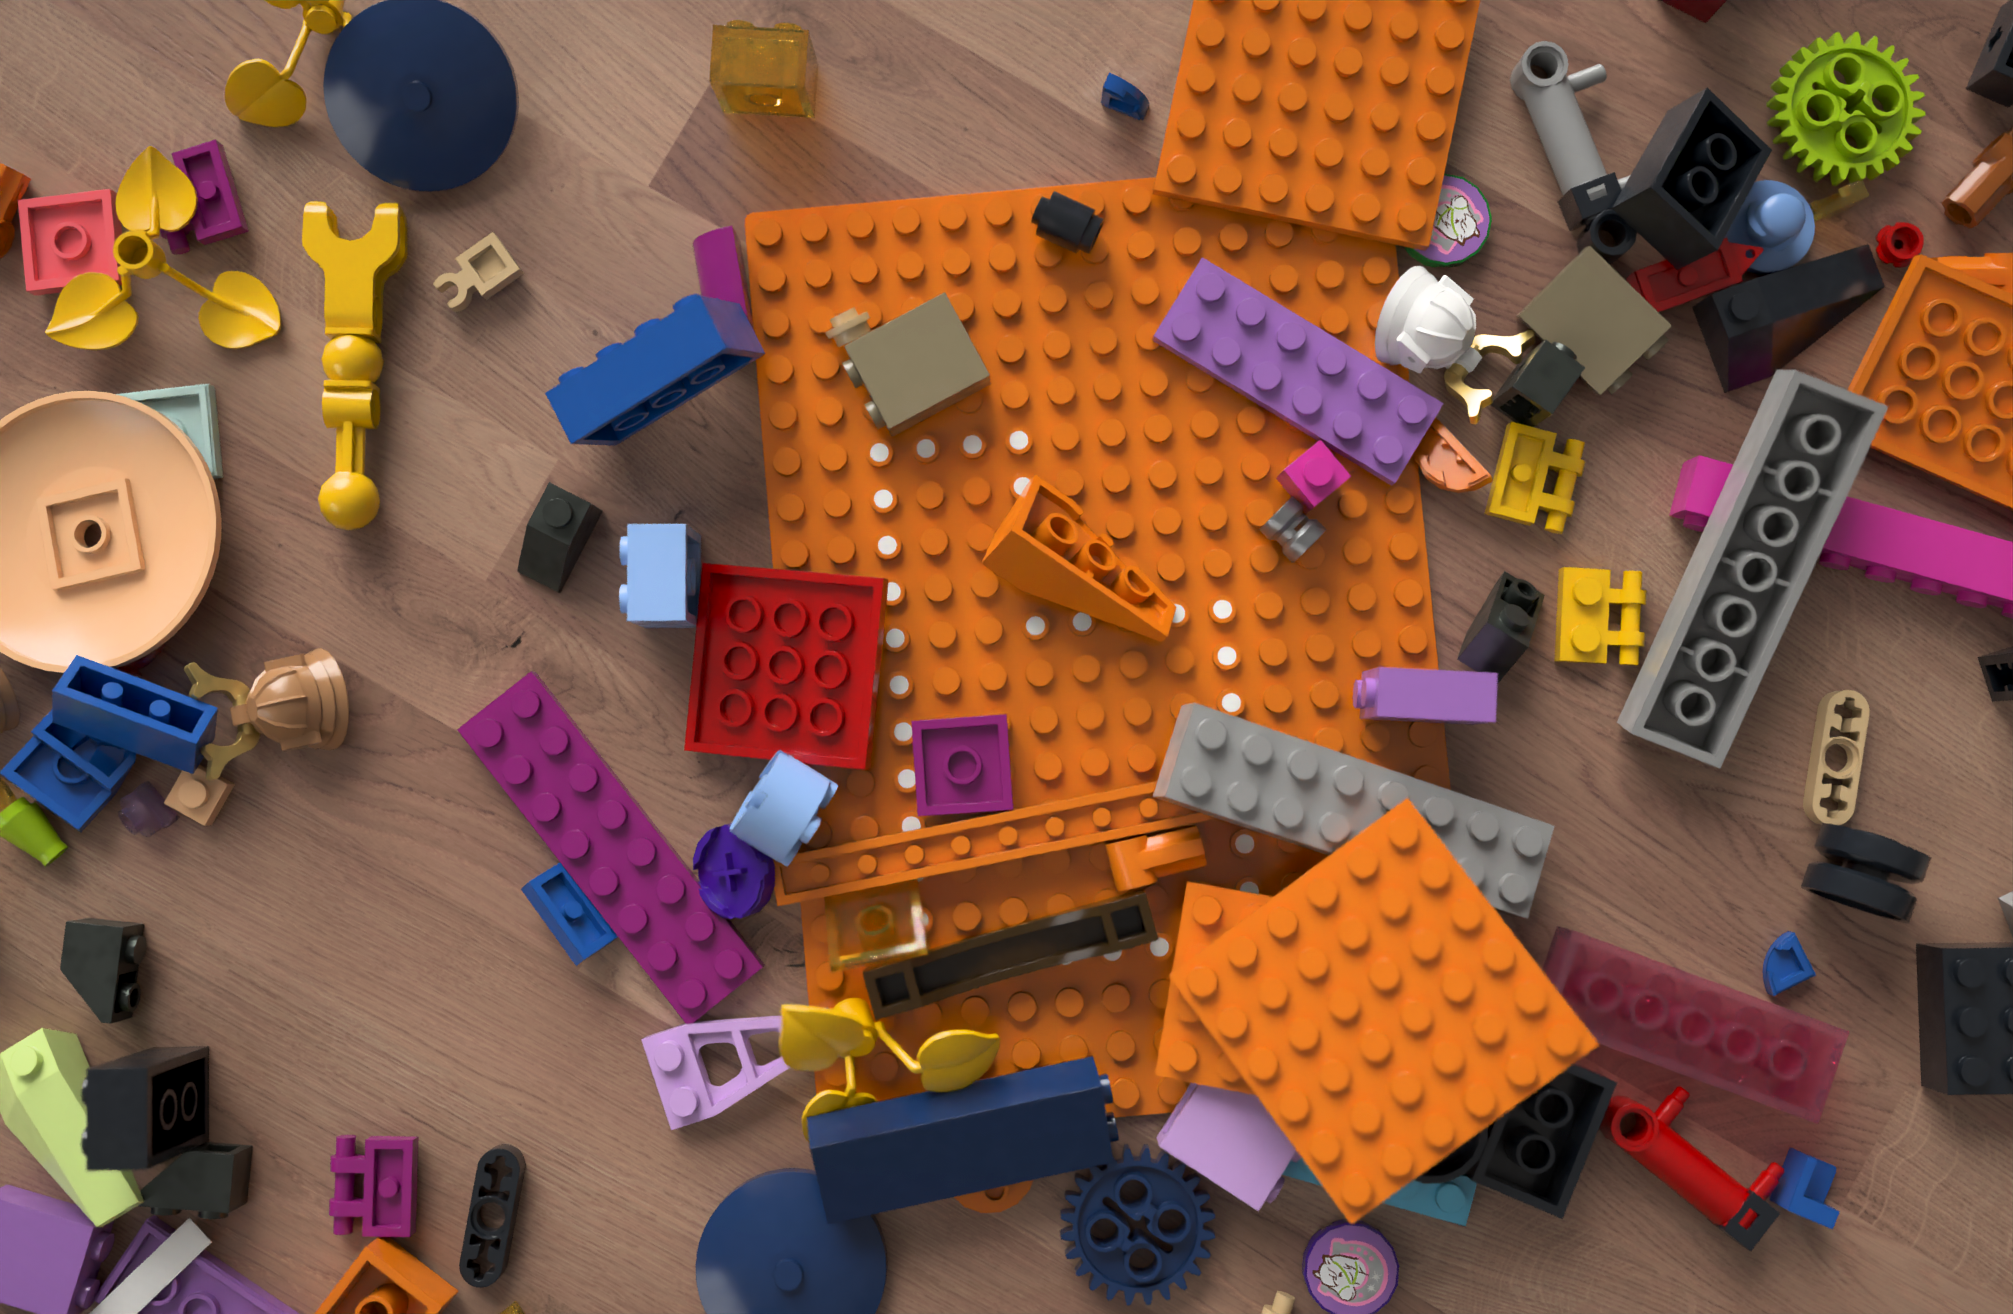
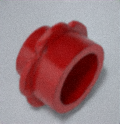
M1897 222L1894 226L1886 225L1876 236V241L1878 242L1876 254L1878 258L1885 264L1892 263L1896 268L1909 266L1913 257L1921 253L1924 245V238L1920 229L1906 222ZM1895 241L1900 242L1901 249L1895 248Z

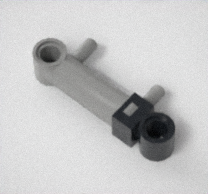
M1536 42L1526 50L1512 70L1510 77L1511 88L1516 96L1524 100L1563 196L1558 201L1569 231L1585 226L1578 235V253L1584 248L1591 246L1610 265L1630 250L1636 241L1637 232L1612 209L1630 175L1617 180L1615 172L1606 173L1574 94L1605 82L1607 72L1604 66L1598 64L1567 76L1569 63L1564 50L1553 42ZM1536 65L1543 68L1547 73L1548 79L1536 77L1532 73L1530 66ZM1599 230L1607 231L1612 235L1615 242L1614 247H1608L1600 241L1598 236Z

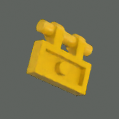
M1511 421L1506 426L1484 514L1530 526L1535 523L1538 509L1544 510L1548 513L1544 530L1563 534L1566 518L1572 517L1575 502L1571 498L1576 478L1582 477L1585 461L1581 459L1585 442L1567 439L1563 454L1553 452L1557 433ZM1548 469L1558 473L1553 495L1542 492Z
M1562 567L1559 569L1555 662L1607 663V646L1620 647L1619 665H1639V647H1644L1645 633L1640 632L1641 606L1646 605L1647 594L1646 590H1642V571H1623L1622 589H1611V570ZM1609 604L1621 605L1620 631H1608Z

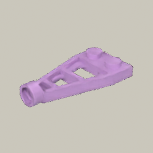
M781 1015L695 1021L694 1023H685L641 1039L671 1130L716 1116L790 1068L781 1057L765 1065H758L749 1041L751 1035L771 1031L781 1033ZM730 1043L734 1045L742 1064L741 1072L724 1085H712L700 1053L701 1048L706 1044Z

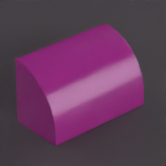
M733 226L718 228L700 235L693 241V250L701 296L739 303L752 328H754L741 244Z

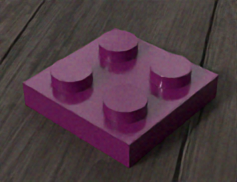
M1007 714L911 721L918 816L1013 810Z

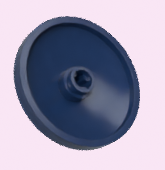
M385 0L376 3L356 15L342 29L329 52L324 71L323 87L330 123L347 152L368 172L387 183L404 189L428 192L456 188L474 180L492 167L511 141L519 110L518 85L511 61L502 44L489 28L475 16L454 4L442 0Z
M803 1168L772 1170L750 1178L736 1187L724 1198L711 1215L703 1230L697 1250L695 1266L696 1283L706 1314H875L882 1299L887 1279L888 1262L885 1239L874 1214L828 1224L815 1170Z

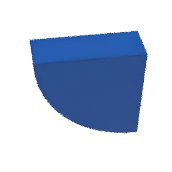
M1108 74L1102 90V105L1135 119L1144 120L1149 107L1147 97L1126 80L1114 74Z
M1787 931L1779 936L1767 951L1763 963V982L1767 994L1775 996L1816 976L1795 932Z

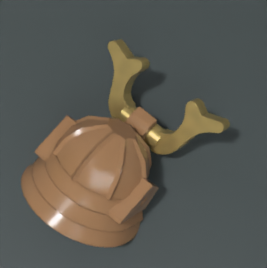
M316 648L307 654L264 662L265 670L255 679L251 690L247 685L238 680L212 676L203 671L195 662L184 667L186 675L193 684L189 693L191 698L197 700L207 693L219 692L225 694L233 707H230L233 726H237L238 729L236 741L229 746L207 744L201 747L200 750L201 754L208 760L206 779L208 781L218 779L224 766L231 759L254 748L259 741L260 734L280 743L283 752L308 747L315 750L331 751L341 746L346 737L349 723L348 694L339 665L327 650Z

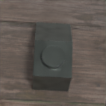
M549 482L527 523L517 572L561 593L603 510Z

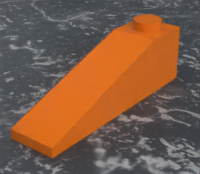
M1035 474L995 532L981 564L1024 592L1163 642L1168 637L1177 607L1137 566L1127 567L1114 554L1111 547L1115 543L1105 533L1098 537L1080 519L1084 511L1072 499Z

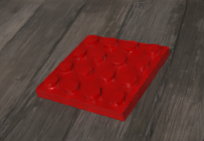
M702 563L684 751L771 760L775 753L781 750L806 764L869 770L871 768L889 579Z

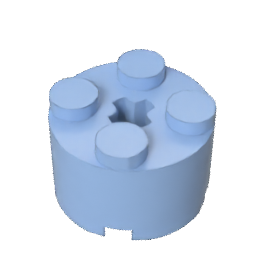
M778 750L760 774L759 778L761 779L753 791L750 790L730 826L731 830L729 832L777 862L788 866L797 854L802 842L807 844L821 822V818L816 816L819 810L818 807L824 809L835 794L838 784L793 756Z

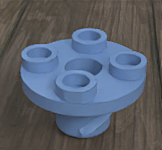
M1757 181L1753 184L1725 238L1727 237L1728 241L1732 243L1763 247L1764 251L1746 271L1756 274H1772L1790 268L1807 253L1814 238V216L1808 202L1796 189L1778 181ZM1746 251V257L1752 258V253Z

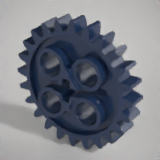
M1124 1144L1122 1158L1116 1160L1113 1155V1163L1105 1164L1102 1167L1100 1165L1090 1167L1092 1175L1089 1178L1079 1173L1074 1175V1180L1080 1191L1066 1190L1064 1193L1065 1199L1074 1205V1208L1060 1210V1219L1072 1223V1225L1060 1230V1236L1062 1240L1075 1241L1065 1249V1256L1067 1259L1081 1257L1075 1266V1274L1078 1277L1088 1272L1092 1273L1089 1279V1289L1093 1291L1102 1283H1105L1107 1300L1111 1301L1118 1290L1124 1291L1126 1305H1131L1135 1293H1142L1146 1305H1151L1152 1291L1159 1290L1161 1295L1166 1300H1169L1170 1290L1168 1285L1174 1282L1184 1291L1187 1289L1183 1276L1186 1271L1200 1276L1201 1270L1195 1258H1210L1211 1256L1209 1249L1201 1241L1215 1239L1214 1230L1203 1225V1223L1213 1220L1215 1213L1213 1209L1200 1207L1210 1199L1207 1189L1193 1191L1198 1185L1200 1178L1196 1172L1183 1177L1182 1175L1186 1168L1184 1162L1178 1160L1172 1166H1169V1154L1164 1149L1158 1154L1156 1159L1151 1158L1148 1144L1143 1145L1139 1157H1133L1129 1145ZM1138 1180L1145 1185V1191L1139 1199L1127 1200L1119 1194L1121 1186L1126 1181ZM1103 1198H1111L1127 1215L1136 1221L1144 1216L1149 1232L1171 1244L1172 1249L1170 1251L1163 1250L1141 1228L1137 1227L1130 1232L1127 1218L1115 1209L1106 1206L1102 1202ZM1175 1209L1183 1214V1220L1177 1228L1164 1229L1158 1224L1160 1215L1166 1210ZM1109 1219L1117 1225V1228L1111 1237L1101 1239L1091 1233L1092 1225L1097 1220ZM1140 1248L1149 1249L1155 1254L1152 1263L1144 1268H1137L1129 1262L1131 1254Z

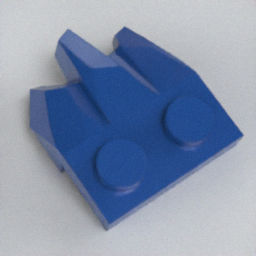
M51 710L31 731L33 737L5 765L0 774L81 833L116 795L135 763L136 753L53 723Z

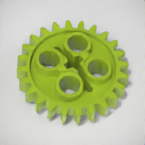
M1835 32L1826 40V43L1819 37L1808 46V49L1805 47L1800 48L1792 56L1793 61L1789 60L1780 68L1779 72L1783 77H1779L1770 86L1778 95H1775L1766 103V107L1779 111V113L1767 121V126L1781 127L1782 132L1772 141L1774 144L1788 143L1790 147L1782 158L1786 160L1797 155L1801 159L1796 170L1798 173L1812 166L1814 167L1813 181L1817 182L1830 173L1832 186H1837L1846 177H1848L1851 185L1854 186L1864 180L1865 177L1872 181L1883 174L1884 170L1889 171L1900 163L1899 157L1902 158L1913 149L1908 141H1912L1922 132L1913 123H1916L1926 115L1925 111L1914 108L1913 104L1925 97V93L1911 91L1910 85L1919 78V75L1911 74L1905 76L1902 70L1907 66L1908 58L1901 59L1896 63L1891 60L1895 46L1891 45L1883 52L1877 50L1878 37L1876 36L1872 37L1864 45H1861L1859 32H1854L1845 42L1841 34ZM1834 70L1844 76L1846 84L1840 83L1835 78ZM1872 97L1882 103L1884 112L1874 106ZM1807 107L1813 108L1818 113L1819 121L1812 119L1808 115ZM1845 134L1851 135L1856 140L1857 149L1847 143Z

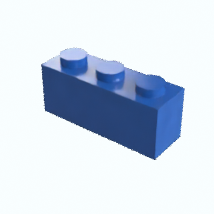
M79 655L74 657L52 690L53 723L191 774L195 773L204 757L200 751L201 747L212 744L215 739L218 707Z

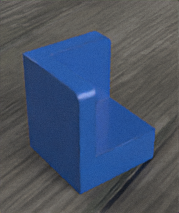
M1790 1147L1782 1166L1785 1173L1779 1179V1184L1772 1192L1769 1200L1792 1213L1833 1229L1840 1211L1824 1202L1836 1174V1167Z

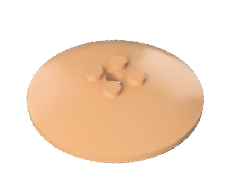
M71 391L35 400L16 409L0 420L1 653L30 667L52 672L64 673L76 655L115 669L141 659L159 648L178 632L197 609L212 580L219 557L222 526L220 501L214 479L202 454L192 440L166 416L145 404L124 396L97 391ZM98 523L102 532L100 541L95 546L89 548L84 540L85 531L90 525Z

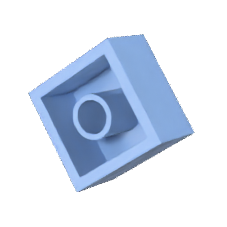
M627 524V537H621L620 561L622 565H627V584H622L619 592L621 613H627L628 622L644 628H696L701 583V535L687 524Z

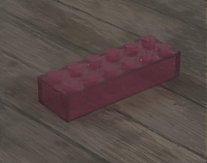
M1557 926L1542 971L1599 1044L1816 1124L1819 1123L1849 1031L1574 930Z

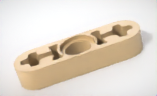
M1853 690L1833 691L1826 694L1819 702L1803 808L1807 817L1820 825L1822 823L1842 825L1852 817L1855 810L1870 709L1866 699L1860 693ZM1845 702V707L1852 709V717L1842 720L1841 715L1834 713V708L1836 705H1842ZM1840 730V732H1850V738L1842 736L1829 737L1830 731ZM1834 744L1844 748L1847 754L1846 765L1837 772L1831 770L1825 761L1827 749ZM1823 777L1843 779L1842 785H1832V783H1822ZM1830 796L1831 800L1837 801V810L1827 812L1826 808L1820 807L1821 798H1829Z

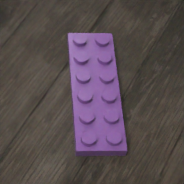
M1203 257L1152 341L1315 440L1319 441L1321 439L1327 447L1391 486L1396 483L1444 404Z

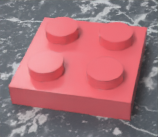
M111 189L18 200L27 292L35 296L61 293L69 281L87 272L106 274L113 278L118 285H122L121 275L117 272V268L121 265L113 255L114 243L122 234L121 222L116 212V192Z

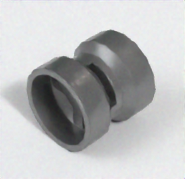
M1292 496L1259 530L1269 540H1276L1282 545L1283 554L1294 563L1327 529L1317 519H1309L1303 513V506Z

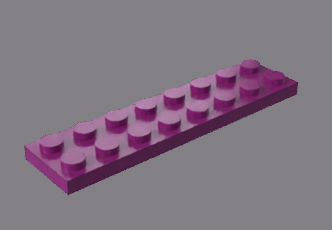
M529 672L457 729L686 1024L694 1023L765 966L733 923L727 918H721L707 907L699 894V889L702 888L698 883L697 877L536 672Z

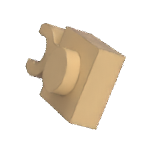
M492 232L455 258L462 268L461 271L457 274H442L434 281L433 285L441 293L451 286L458 287L457 296L451 299L447 305L454 312H459L468 307L472 300V294L477 290L483 298L488 300L523 275L524 272L499 237Z

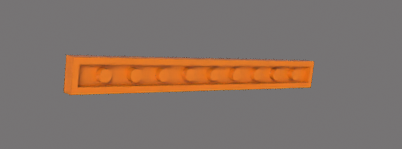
M1157 781L799 852L788 866L773 859L775 865V897L778 907L1218 818L1153 797Z

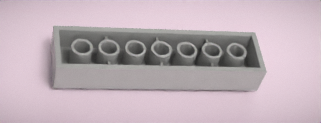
M1776 370L1618 718L1617 723L1631 734L1721 768L1888 406L1796 370Z
M1197 703L1181 705L1153 793L1155 798L1328 856L1408 797L1494 910L1504 915L1528 918L1554 830V825Z

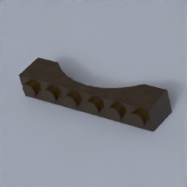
M1140 889L870 965L862 973L874 1017L877 1020L920 1008L1008 978L1073 961L1115 953L1159 939L1146 893Z

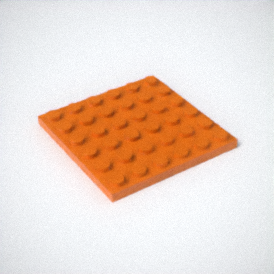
M1193 0L1152 194L1426 251L1430 245L1480 0Z
M1408 797L1168 975L1351 1225L1599 1045Z

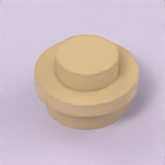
M855 307L830 319L833 329L825 333L828 339L833 337L837 346L841 347L872 331L867 322L870 316L868 312L858 315Z

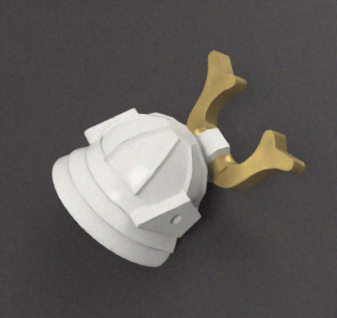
M1414 266L1407 270L1395 283L1383 305L1375 334L1376 357L1380 362L1390 365L1401 364L1419 374L1424 368L1439 369L1446 367L1444 379L1447 391L1466 406L1470 423L1477 424L1480 420L1482 409L1493 403L1492 392L1490 390L1473 389L1465 385V377L1475 369L1482 357L1489 353L1504 355L1512 363L1520 364L1522 362V352L1535 343V333L1533 330H1528L1515 336L1478 335L1474 337L1476 315L1470 307L1474 299L1448 276L1444 275L1438 282L1434 275L1430 274L1426 268Z

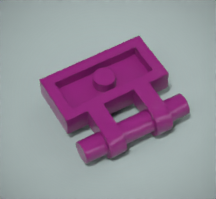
M215 139L171 153L175 166L193 183L198 198L195 215L184 228L175 232L160 229L161 237L167 239L171 253L181 255L191 250L186 235L192 230L195 231L197 241L203 245L249 232L223 145Z
M340 1135L336 1137V1154L330 1157V1171L335 1173L334 1198L329 1199V1215L334 1216L333 1234L347 1235L353 1233L354 1217H363L362 1237H411L416 1233L419 1137L370 1136L365 1139V1155L356 1153L355 1135ZM355 1173H364L363 1198L354 1196Z

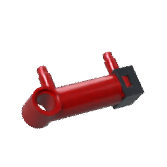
M1677 1086L1671 1094L1667 1095L1654 1113L1650 1108L1627 1096L1617 1095L1611 1097L1599 1127L1601 1133L1707 1217V1220L1732 1240L1751 1252L1780 1215L1766 1200L1779 1184V1179L1785 1173L1784 1168L1776 1162H1771L1767 1169L1758 1175L1749 1188L1744 1187L1670 1127L1671 1123L1684 1108V1103L1690 1097V1093L1681 1086ZM1634 1112L1636 1124L1633 1130L1629 1133L1621 1134L1619 1129L1621 1119L1626 1114Z

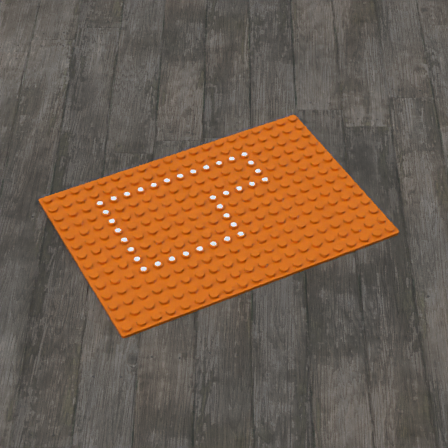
M1156 177L754 212L746 216L745 235L753 330L766 353L756 359L773 569L889 579L871 768L863 770L806 764L838 784V788L824 809L818 807L819 810L816 816L821 818V822L807 844L802 842L797 853L1010 811L918 816L911 721L1007 714L1013 810L1158 781L1181 705L1191 703L1203 705L1451 790L1444 723L1360 719V708H1354L1353 706L1355 680H1361L1363 671L1377 667L1439 670L1419 470L1415 460V451L1396 483L1391 486L1327 447L1351 477L1305 514L1309 519H1317L1327 530L1292 563L1283 554V546L1276 540H1269L1259 529L1291 498L1289 493L1276 479L1277 476L1318 441L1152 341L1160 324L1203 257L1410 383L1408 368L1401 364L1390 365L1380 362L1375 353V334L1379 316L1390 291L1399 280L1396 245L1154 195L1152 193ZM1054 191L1096 209L1095 215L1104 218L1099 236L1089 254L1081 250L1074 253L1036 236L1038 225L1031 223V220L1042 196L1050 199ZM945 292L990 374L991 385L892 437L886 425L877 429L864 404L872 401L864 384L855 388L842 364L850 359L844 347L845 345L838 347L833 337L828 339L825 332L833 329L830 319L855 307L858 315L868 312L870 318L867 322L873 331ZM1035 474L1072 499L1084 511L1080 519L1098 537L1105 533L1115 543L1111 547L1114 554L1127 567L1137 566L1177 607L1168 637L1163 642L1024 592L981 564L995 532ZM1214 819L1144 833L1147 834V837L1197 825L1207 865L1177 874L1162 876L1158 878V882L1124 891L1116 890L1105 844L1133 836L800 902L809 1007H829L833 1010L839 1002L848 998H861L865 1000L869 1005L874 1023L884 1022L886 1031L914 1061H918L917 1054L921 1046L936 1034L951 1030H972L983 1034L998 1033L1000 1045L996 1057L987 1071L976 1081L1093 1056L1098 1075L1107 1074L1111 1086L1113 1103L1105 1104L1106 1113L1113 1112L1115 1118L1172 1113L1189 1087L1190 1082L1155 1076L1171 981L1168 975L1172 973L1187 882L1274 897L1327 858L1328 855L1221 819ZM1140 889L1146 893L1159 939L1157 941L1111 954L1073 961L975 988L920 1008L875 1020L862 973L867 966ZM880 1037L877 1038L875 1047L870 1053L854 1057L855 1093L872 1094L880 1102L928 1091L922 1085V1073H912ZM838 1056L837 1060L830 1067L814 1071L816 1095L825 1090H837L845 1093L847 1087L845 1058Z

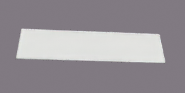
M188 1218L89 1314H138L212 1241Z

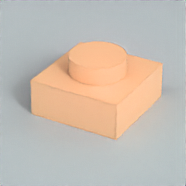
M199 764L194 774L182 770L164 804L204 826H210L214 823L235 784L221 776L216 780L208 781L206 779L207 768Z

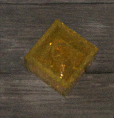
M732 20L727 22L726 25H713L709 82L723 113L815 118L818 62L809 30H802L800 26L792 23H778L774 25V28L755 27L752 23L742 20Z

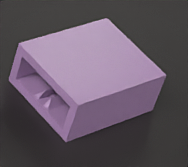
M1190 1083L1156 1137L1159 1147L1257 1211L1260 1210L1265 1201L1268 1203L1274 1201L1284 1184L1285 1178L1281 1175L1291 1160L1297 1162L1301 1158L1300 1154L1256 1095L1196 1083Z

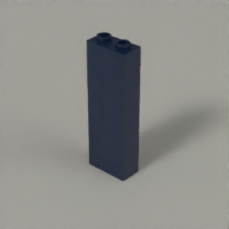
M1092 1056L975 1081L962 1089L954 1091H927L807 1117L810 1151L828 1224L1113 1163L1111 1142L1119 1141L1113 1112L1106 1113L1105 1104L1113 1103L1108 1075H1098Z

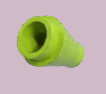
M21 797L0 813V837L33 856L45 867L52 864L69 848L61 840L37 802L31 804L25 797Z

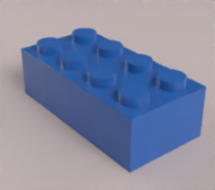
M699 294L686 296L673 305L674 312L661 320L659 318L652 319L639 325L634 330L636 336L623 344L614 343L601 349L596 354L597 360L585 368H573L562 374L558 378L560 384L545 394L570 443L616 446L766 354L741 305Z

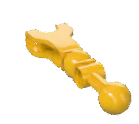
M310 201L305 205L303 213L302 246L310 258L324 271L325 335L331 340L325 345L321 358L324 373L329 379L324 380L322 414L325 426L327 428H336L335 474L322 485L318 502L320 511L327 522L339 529L354 530L369 524L376 517L380 506L378 489L373 481L365 476L366 429H377L380 422V388L374 383L380 378L384 365L381 350L377 345L381 343L383 291L387 279L398 272L407 260V219L399 203L379 204L375 208L371 230L362 238L349 241L340 238L337 216L326 205V202Z

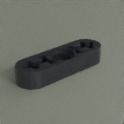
M500 1144L490 1149L480 1158L477 1166L459 1262L460 1274L464 1281L477 1288L492 1285L502 1276L508 1265L526 1168L522 1152L509 1144ZM501 1156L505 1157V1165L512 1168V1172H509L502 1178L499 1191L486 1193L485 1188L490 1190L497 1183L498 1170L491 1168V1164L499 1160ZM503 1191H509V1195L503 1193ZM492 1202L503 1208L505 1221L501 1227L490 1228L483 1223L480 1212L484 1204ZM500 1238L501 1242L495 1240L489 1246L487 1260L490 1263H495V1266L491 1267L485 1274L480 1273V1264L474 1263L473 1259H476L483 1253L486 1240Z

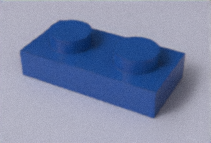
M561 863L535 877L521 888L576 966L618 937Z

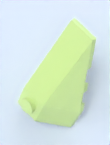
M41 1028L0 1053V1113L5 1125L96 1227H104L143 1203L144 1200L132 1170L86 1171V1156H84L81 1149V1139L87 1127V1106L82 1101L81 1089L83 1081L87 1076V1068L90 1067L76 1034Z

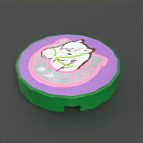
M1444 174L1430 245L1426 251L1404 247L1409 256L1424 266L1437 268V266L1449 268L1460 266L1473 258L1489 237L1492 218L1487 199L1476 185L1465 178Z

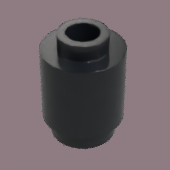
M1054 191L1050 199L1041 197L1032 216L1031 223L1038 225L1036 236L1074 253L1081 250L1089 254L1099 236L1104 218L1095 215L1096 209Z

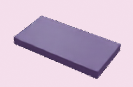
M155 1215L147 1218L93 1300L100 1304L166 1241L176 1229ZM204 1249L138 1314L299 1313Z

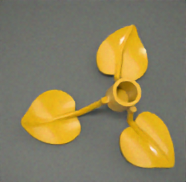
M264 0L282 9H290L300 4L303 8V26L286 67L281 73L271 63L263 59L247 60L234 68L228 77L224 95L229 111L241 120L268 127H284L297 122L306 111L307 97L300 85L288 79L296 68L312 30L319 34H329L338 29L339 26L344 28L352 20L351 14L343 12L345 0Z
M149 146L130 165L122 179L116 196L118 219L129 230L121 234L113 246L114 258L121 265L117 268V272L121 275L122 290H120L118 283L113 278L103 273L87 272L74 277L62 289L56 302L53 317L45 333L48 337L59 343L83 350H104L122 344L133 334L139 320L135 308L125 301L132 295L131 275L133 274L142 279H151L162 272L208 299L199 310L198 319L204 335L212 342L225 348H247L276 336L281 329V314L278 304L269 289L250 274L240 271H225L217 277L213 286V292L166 264V255L163 249L152 240L160 236V229L175 232L184 228L195 215L198 198L195 187L190 179L155 147Z
M861 998L845 999L839 1002L833 1010L808 1006L782 1005L779 1049L781 1058L787 1066L799 1071H818L830 1067L837 1060L838 1056L845 1058L847 1078L845 1093L837 1090H825L811 1099L802 1116V1130L805 1139L809 1142L807 1117L878 1102L872 1094L855 1093L856 1076L854 1057L867 1055L874 1049L878 1037L885 1042L912 1073H922L921 1082L926 1090L949 1092L972 1084L987 1071L999 1049L1000 1038L998 1033L983 1034L972 1030L945 1031L928 1039L918 1051V1061H914L886 1031L884 1022L874 1023L868 1003Z

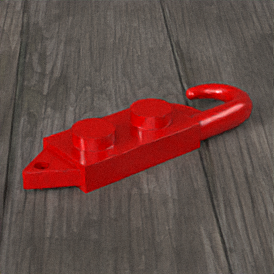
M1726 237L1717 251L1678 270L1670 262L1664 260L1634 271L1625 280L1658 312H1662L1743 282L1741 276L1764 251V248L1732 243ZM1746 251L1752 253V258L1746 257Z

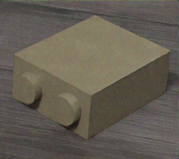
M1591 246L1584 248L1516 316L1529 330H1533L1542 342L1545 340L1550 343L1558 342L1570 348L1577 356L1576 361L1586 367L1579 378L1598 395H1601L1606 389L1611 394L1620 389L1633 375L1628 368L1641 356L1646 360L1654 356L1668 342L1669 339L1663 334L1672 327Z
M945 292L844 346L850 359L842 364L855 388L864 384L872 401L864 404L877 429L886 425L892 437L991 385L990 374Z

